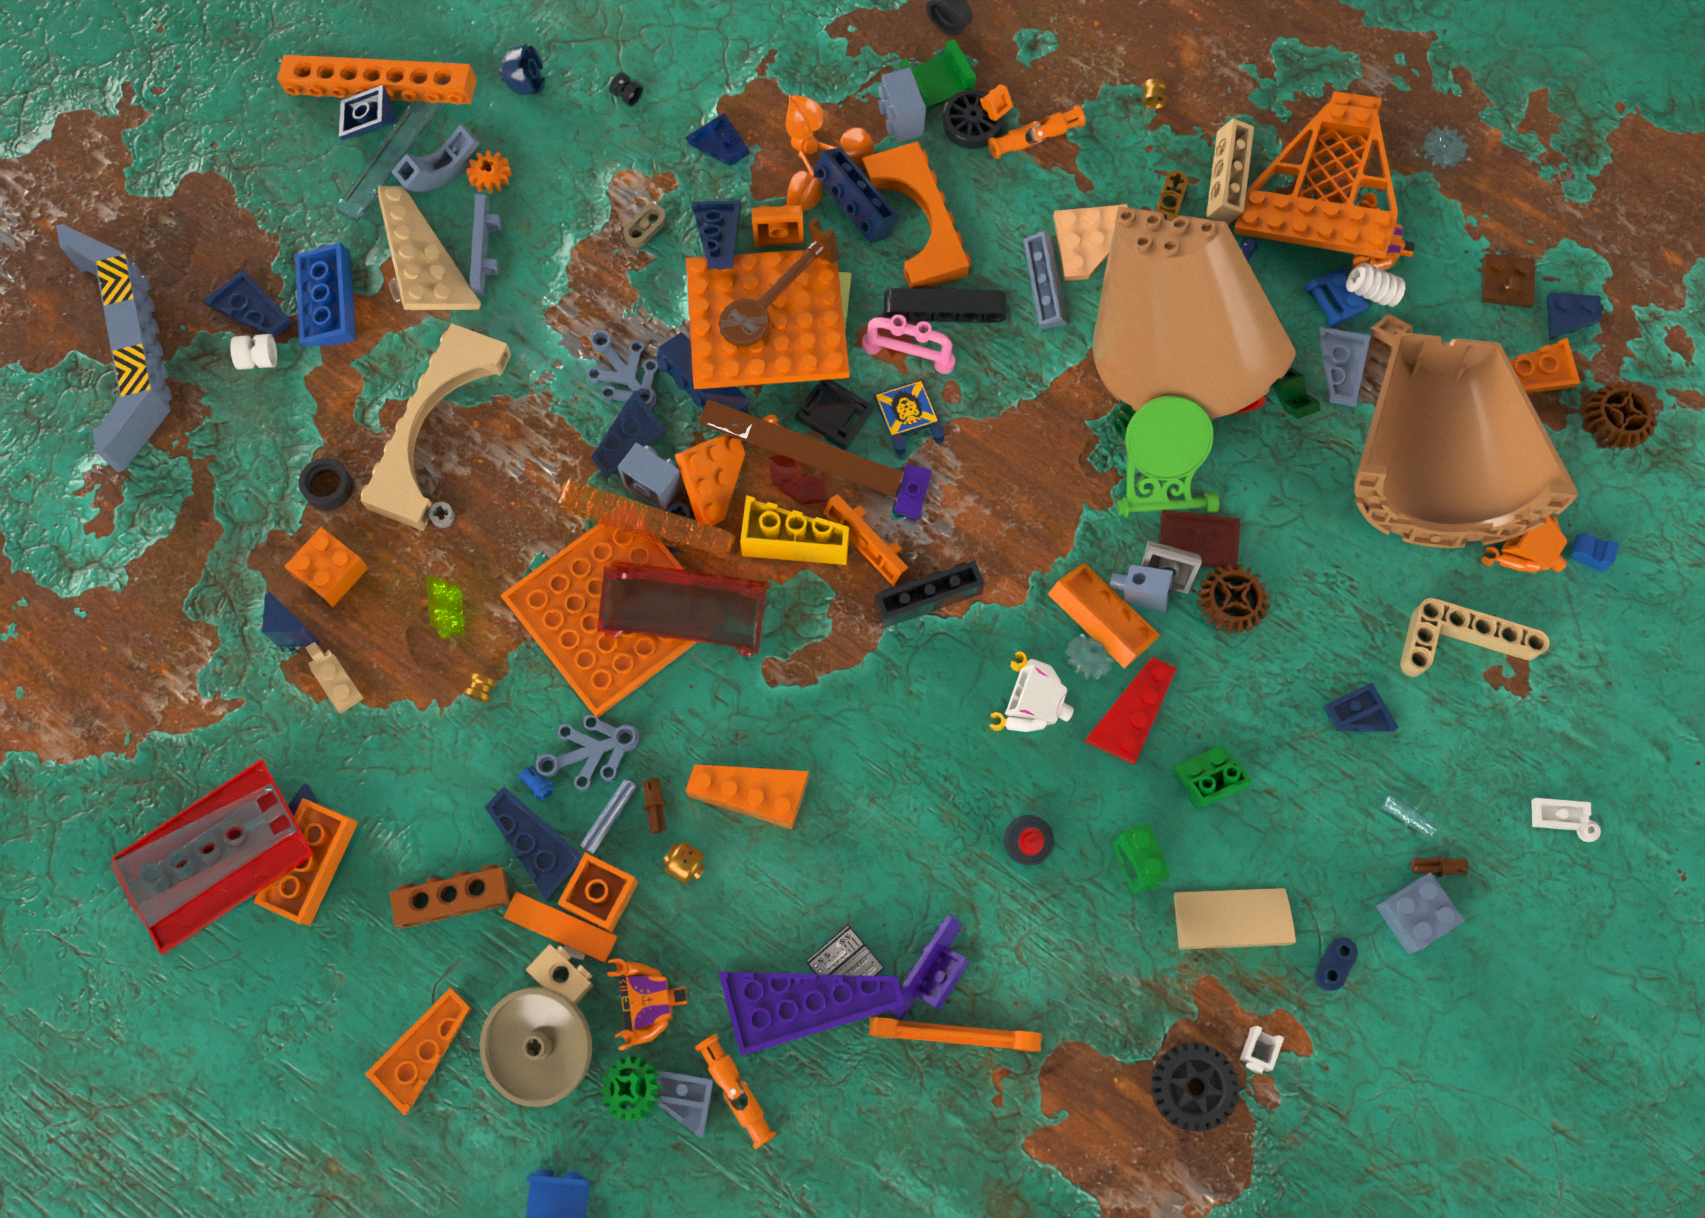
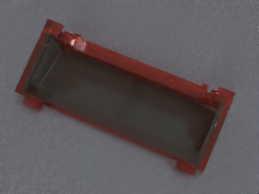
M614 560L604 567L597 631L605 632V636L619 638L621 634L631 632L731 646L733 649L738 650V655L752 657L754 653L759 654L762 647L772 582Z

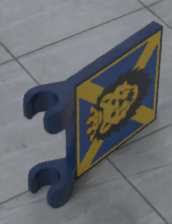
M922 380L874 394L896 455L906 453V443L902 437L903 435L930 427L935 443L944 441V428L939 422Z

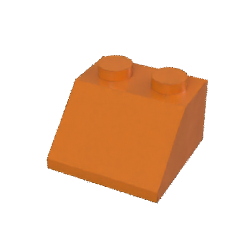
M787 204L780 207L760 206L752 208L754 247L804 244L801 205Z

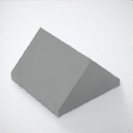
M1148 541L1140 566L1173 571L1172 590L1188 594L1201 566L1202 559L1198 554Z

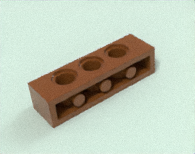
M495 864L484 866L481 868V872L470 874V871L457 872L453 874L454 878L443 880L442 877L430 878L425 880L426 884L415 886L413 883L400 885L397 887V891L389 892L394 926L404 929L509 905L511 894L507 871L502 867L498 868V865ZM483 882L485 884L484 892L481 895L474 896L472 892L473 887L477 883ZM450 889H456V898L451 902H446V892ZM423 895H428L429 902L427 906L418 909V899Z

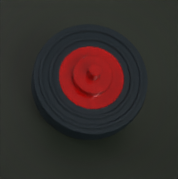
M1023 815L1015 818L1007 826L1004 833V847L1007 854L1014 861L1022 865L1032 866L1043 862L1050 855L1054 846V835L1051 827L1046 821L1034 815Z

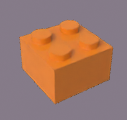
M322 527L284 566L297 580L332 608L368 569L367 565L358 555Z
M585 853L558 904L575 915L612 933L639 882L635 877Z

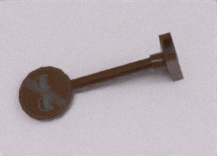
M815 217L808 224L812 243L807 247V251L758 301L740 299L733 301L725 307L720 315L719 328L727 342L742 347L758 343L769 331L770 318L767 307L814 259L822 256L832 265L838 261L840 256L835 234L831 228L826 233L822 232L819 220Z

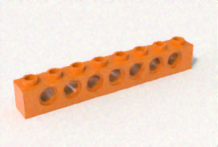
M284 55L277 77L286 94L294 96L313 95L315 97L333 96L345 98L383 85L387 90L390 100L471 104L477 82L470 64Z

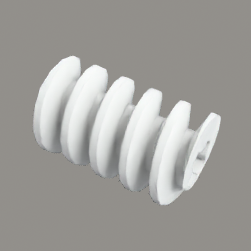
M1361 263L1349 274L1346 288L1349 292H1355L1359 296L1363 295L1364 298L1371 299L1373 302H1378L1381 305L1388 304L1390 307L1398 304L1404 295L1405 282L1399 276L1387 273L1368 263Z

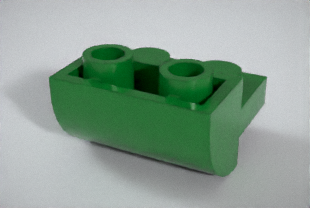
M1223 745L1174 766V773L1188 792V800L1197 809L1209 806L1251 785V779L1237 759L1233 761Z

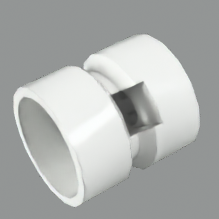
M271 334L255 335L253 339L250 336H234L231 340V356L235 368L238 370L253 369L255 365L259 368L275 367L277 364V348Z

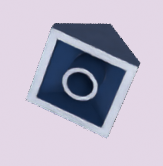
M383 85L341 100L339 138L341 140L357 138L399 122L387 90Z
M270 592L265 595L262 633L279 648L307 647L313 642L317 645L321 643Z

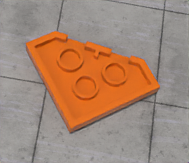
M721 434L675 454L699 529H706L725 520L745 456L740 439Z

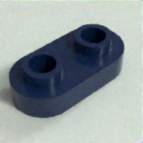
M1340 937L1328 944L1314 973L1315 982L1322 990L1330 992L1338 990L1343 986L1358 955L1357 947L1352 940ZM1341 946L1345 947L1348 951L1346 957L1340 954ZM1328 971H1332L1335 974L1334 981L1328 979Z

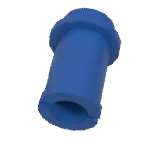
M528 766L519 775V779L534 792L536 799L545 800L554 791L552 782L546 781L533 766Z

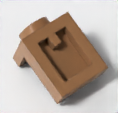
M1389 313L1371 328V335L1390 345L1391 351L1397 332L1412 333L1411 325Z

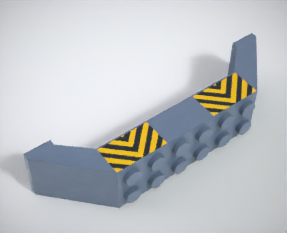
M64 224L56 225L60 248L81 272L89 271L98 276L120 397L100 426L92 428L96 452L117 472L124 471L171 411L169 401L172 400V395L164 379L168 377L167 370L164 364L161 363L160 356H163V349L156 337V334L159 333L157 322L152 317L155 307L147 291L151 289L147 276L140 273L137 263H132L125 253Z

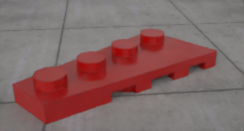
M1151 657L1084 742L1134 765L1177 668Z

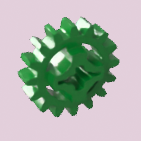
M627 1056L626 1060L617 1059V1067L608 1066L607 1069L610 1075L602 1076L601 1078L606 1082V1087L600 1088V1092L606 1093V1097L601 1102L602 1104H610L607 1112L608 1114H616L617 1120L626 1119L627 1122H635L636 1118L645 1119L646 1111H655L652 1104L653 1101H661V1098L656 1095L657 1090L663 1089L662 1085L656 1084V1080L661 1075L660 1073H652L655 1065L646 1064L645 1058L638 1057L636 1059L635 1056ZM629 1069L637 1070L636 1072H632L631 1074H627L625 1072ZM626 1105H637L635 1108L632 1109L626 1108Z

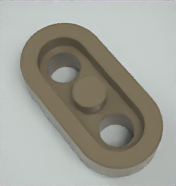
M657 204L645 206L625 226L624 237L626 243L636 248L644 246L665 225L666 215L664 209ZM653 218L658 219V220L655 221V222H651V221H650V220L653 219ZM635 235H641L639 238H633Z

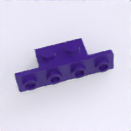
M949 914L939 924L936 935L930 944L924 947L918 963L908 972L906 981L901 987L906 1005L889 1010L900 1021L904 1019L916 998L939 1011L970 963L966 958L949 949L962 928V925L954 916Z

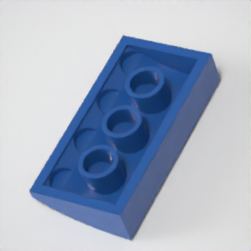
M340 242L295 254L300 345L324 346L356 341L350 251Z

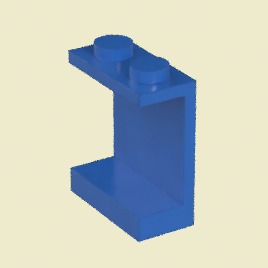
M536 1169V1175H527L526 1181L530 1182L526 1218H586L590 1179H583L582 1172L565 1171V1177L553 1176L554 1170Z

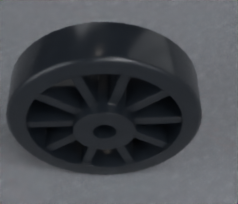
M968 89L956 93L947 101L943 111L942 124L945 134L953 143L967 149H979L989 145V138H998L1002 130L1004 115L997 121L990 119L988 112L983 109L980 99L989 93L977 89ZM965 129L968 131L967 134L961 133ZM971 132H976L977 136H972Z

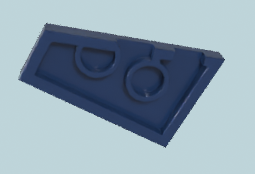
M244 270L240 271L203 300L206 306L261 334H271L273 338L293 324Z
M634 390L589 459L607 479L618 470V465L635 443L643 447L645 445L648 446L667 430Z

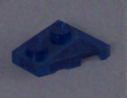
M725 112L685 137L690 146L728 166H732L750 154L748 147Z

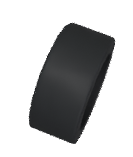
M929 0L926 4V12L932 23L948 35H959L972 21L973 13L966 0Z
M319 458L308 463L301 471L298 480L299 490L309 504L321 510L337 509L346 503L353 490L352 477L342 463L331 458ZM323 472H336L341 478L339 488L329 496L318 497L314 495L311 491L313 480Z

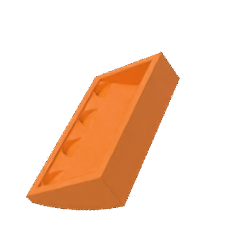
M1085 562L1060 579L1048 593L1124 669L1161 636Z

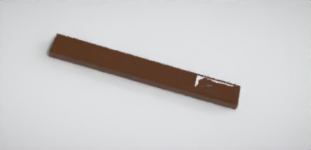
M709 399L699 422L702 426L895 497L903 476L901 471Z

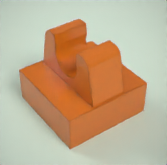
M1001 84L995 89L990 90L988 95L980 99L983 109L988 112L989 118L995 121L1013 107L1007 86Z

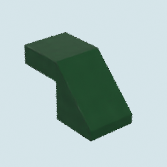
M1289 368L1282 379H1277L1272 384L1284 410L1295 418L1299 419L1321 411L1320 402L1307 394L1305 377L1297 370Z

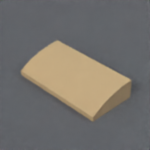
M1285 888L1174 893L1179 949L1280 946L1296 943L1293 919Z

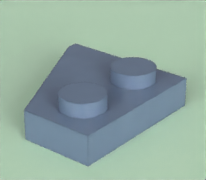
M656 1070V1073L661 1075L656 1080V1084L662 1085L663 1089L656 1091V1095L661 1098V1101L653 1102L693 1131L695 1135L703 1138L714 1080Z

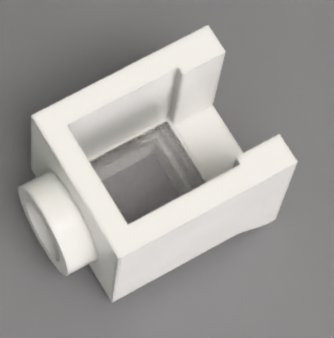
M1254 1026L1249 1030L1240 1060L1247 1063L1245 1068L1262 1074L1263 1070H1273L1284 1037L1279 1035L1270 1036L1261 1032V1027Z

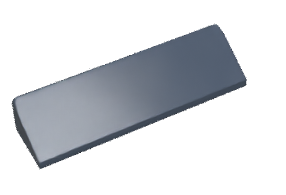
M1045 230L1023 239L1038 323L1041 329L1069 324L1053 238Z

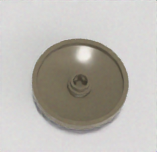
M531 987L513 992L493 1007L484 1022L480 1037V1056L484 1071L495 1089L514 1103L528 1107H541L558 1102L570 1095L580 1085L588 1071L592 1056V1038L587 1020L579 1007L571 999L556 990L544 987Z

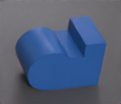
M1589 534L1576 535L1570 556L1581 564L1603 572L1614 564L1620 543L1610 539L1605 542Z

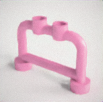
M895 315L892 319L876 317L868 323V332L862 338V348L867 354H877L882 347L934 360L935 369L941 374H948L953 371L955 357L952 354L951 340L946 335L931 330V325L928 322L922 321L914 326L907 324L904 316ZM878 328L889 329L895 336L903 334L915 336L916 340L921 343L928 340L934 341L942 345V350L940 352L881 336L878 334Z

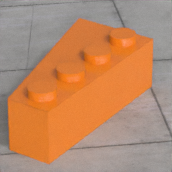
M694 765L686 793L689 798L793 829L809 780V771Z

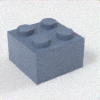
M911 68L882 75V86H879L881 100L878 101L881 115L885 114L887 118L886 128L888 134H893L896 143L923 136L926 107Z
M635 443L618 465L623 486L666 513L669 506L676 501L684 490L679 467L670 459L663 460L658 457L657 452L647 445L643 447Z
M1431 873L1418 878L1375 906L1408 954L1421 950L1464 922V919Z

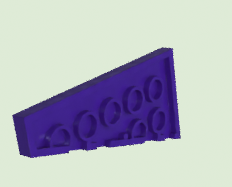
M719 972L740 1056L755 1053L906 1005L897 976Z

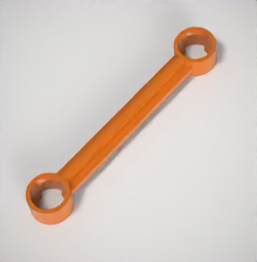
M878 1017L870 1018L869 1036L902 1038L1041 1052L1042 1034L1036 1032L899 1021Z

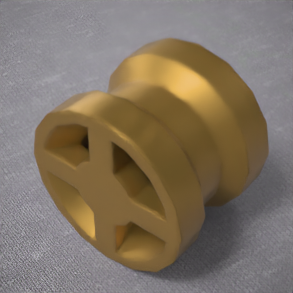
M1151 79L1143 84V93L1145 94L1143 97L1144 107L1160 109L1166 105L1167 96L1165 93L1167 91V84L1165 81Z
M472 673L469 678L471 683L464 690L463 694L472 700L488 704L491 699L489 694L496 687L497 683L488 677Z

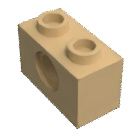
M549 944L526 971L544 988H550L564 994L577 1005L594 987L589 981L592 975L582 965L575 968L569 962L572 956L562 946L556 949ZM562 968H567L569 971L567 981L557 983L556 973Z

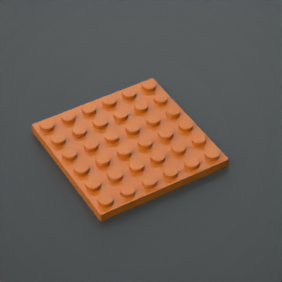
M807 250L735 255L734 268L725 270L708 269L705 257L686 258L694 389L849 378L838 263L836 262L832 265L822 256L814 259L767 307L770 327L765 337L754 345L742 347L727 342L720 332L719 319L725 307L733 301L740 299L758 301Z
M629 502L500 595L596 718H599L725 622V618Z

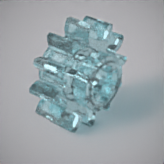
M1447 125L1444 126L1442 131L1435 127L1432 133L1426 135L1425 143L1421 150L1428 151L1424 157L1425 159H1434L1432 166L1439 162L1442 169H1445L1448 163L1454 168L1458 161L1461 162L1465 157L1468 144L1462 142L1466 136H1457V128L1450 132Z
M1081 633L1078 638L1074 637L1068 644L1069 648L1065 654L1072 657L1068 664L1075 665V672H1083L1086 679L1092 674L1098 680L1101 675L1105 676L1111 669L1110 664L1114 659L1107 656L1109 653L1105 647L1091 636L1087 639Z

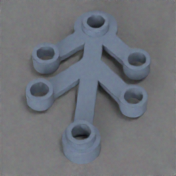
M602 329L593 332L591 335L592 347L597 352H603L617 372L591 367L587 371L588 381L591 384H599L601 381L625 384L631 390H615L612 386H605L601 389L602 400L606 403H613L615 400L627 402L635 390L641 398H648V401L645 403L651 410L657 402V396L655 391L652 390L654 376L659 372V366L655 359H647L643 364L645 374L642 385L638 383L636 374L639 360L645 353L643 342L634 340L630 343V356L626 367L612 348L609 332ZM600 341L606 342L604 345H598ZM640 346L641 350L634 351L633 348ZM649 365L656 366L653 370L647 369ZM593 373L599 374L597 378L590 377ZM607 392L613 393L611 397L604 396Z
M593 714L587 715L583 720V725L588 732L599 731L610 737L603 741H598L574 730L569 724H562L557 729L559 738L564 742L573 741L584 747L558 757H554L551 754H543L536 760V770L541 776L549 778L554 776L559 768L587 759L581 773L574 779V785L577 790L585 792L592 785L591 777L603 753L614 749L608 764L604 765L600 770V775L604 781L613 782L617 778L618 773L616 769L625 752L634 750L639 744L640 737L636 728L631 725H621L616 728L600 721ZM589 720H596L597 723L594 727L590 728L587 726ZM564 729L571 730L570 735L567 737L561 736V732ZM624 735L631 736V740L628 743L621 742ZM546 763L553 764V768L550 771H544ZM607 769H612L614 771L613 775L609 778L605 777L604 772ZM580 779H587L588 782L586 786H578V782Z

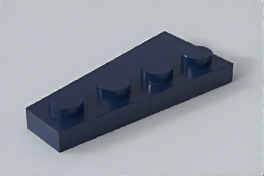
M503 787L485 806V809L548 902L573 875L583 856L510 791Z

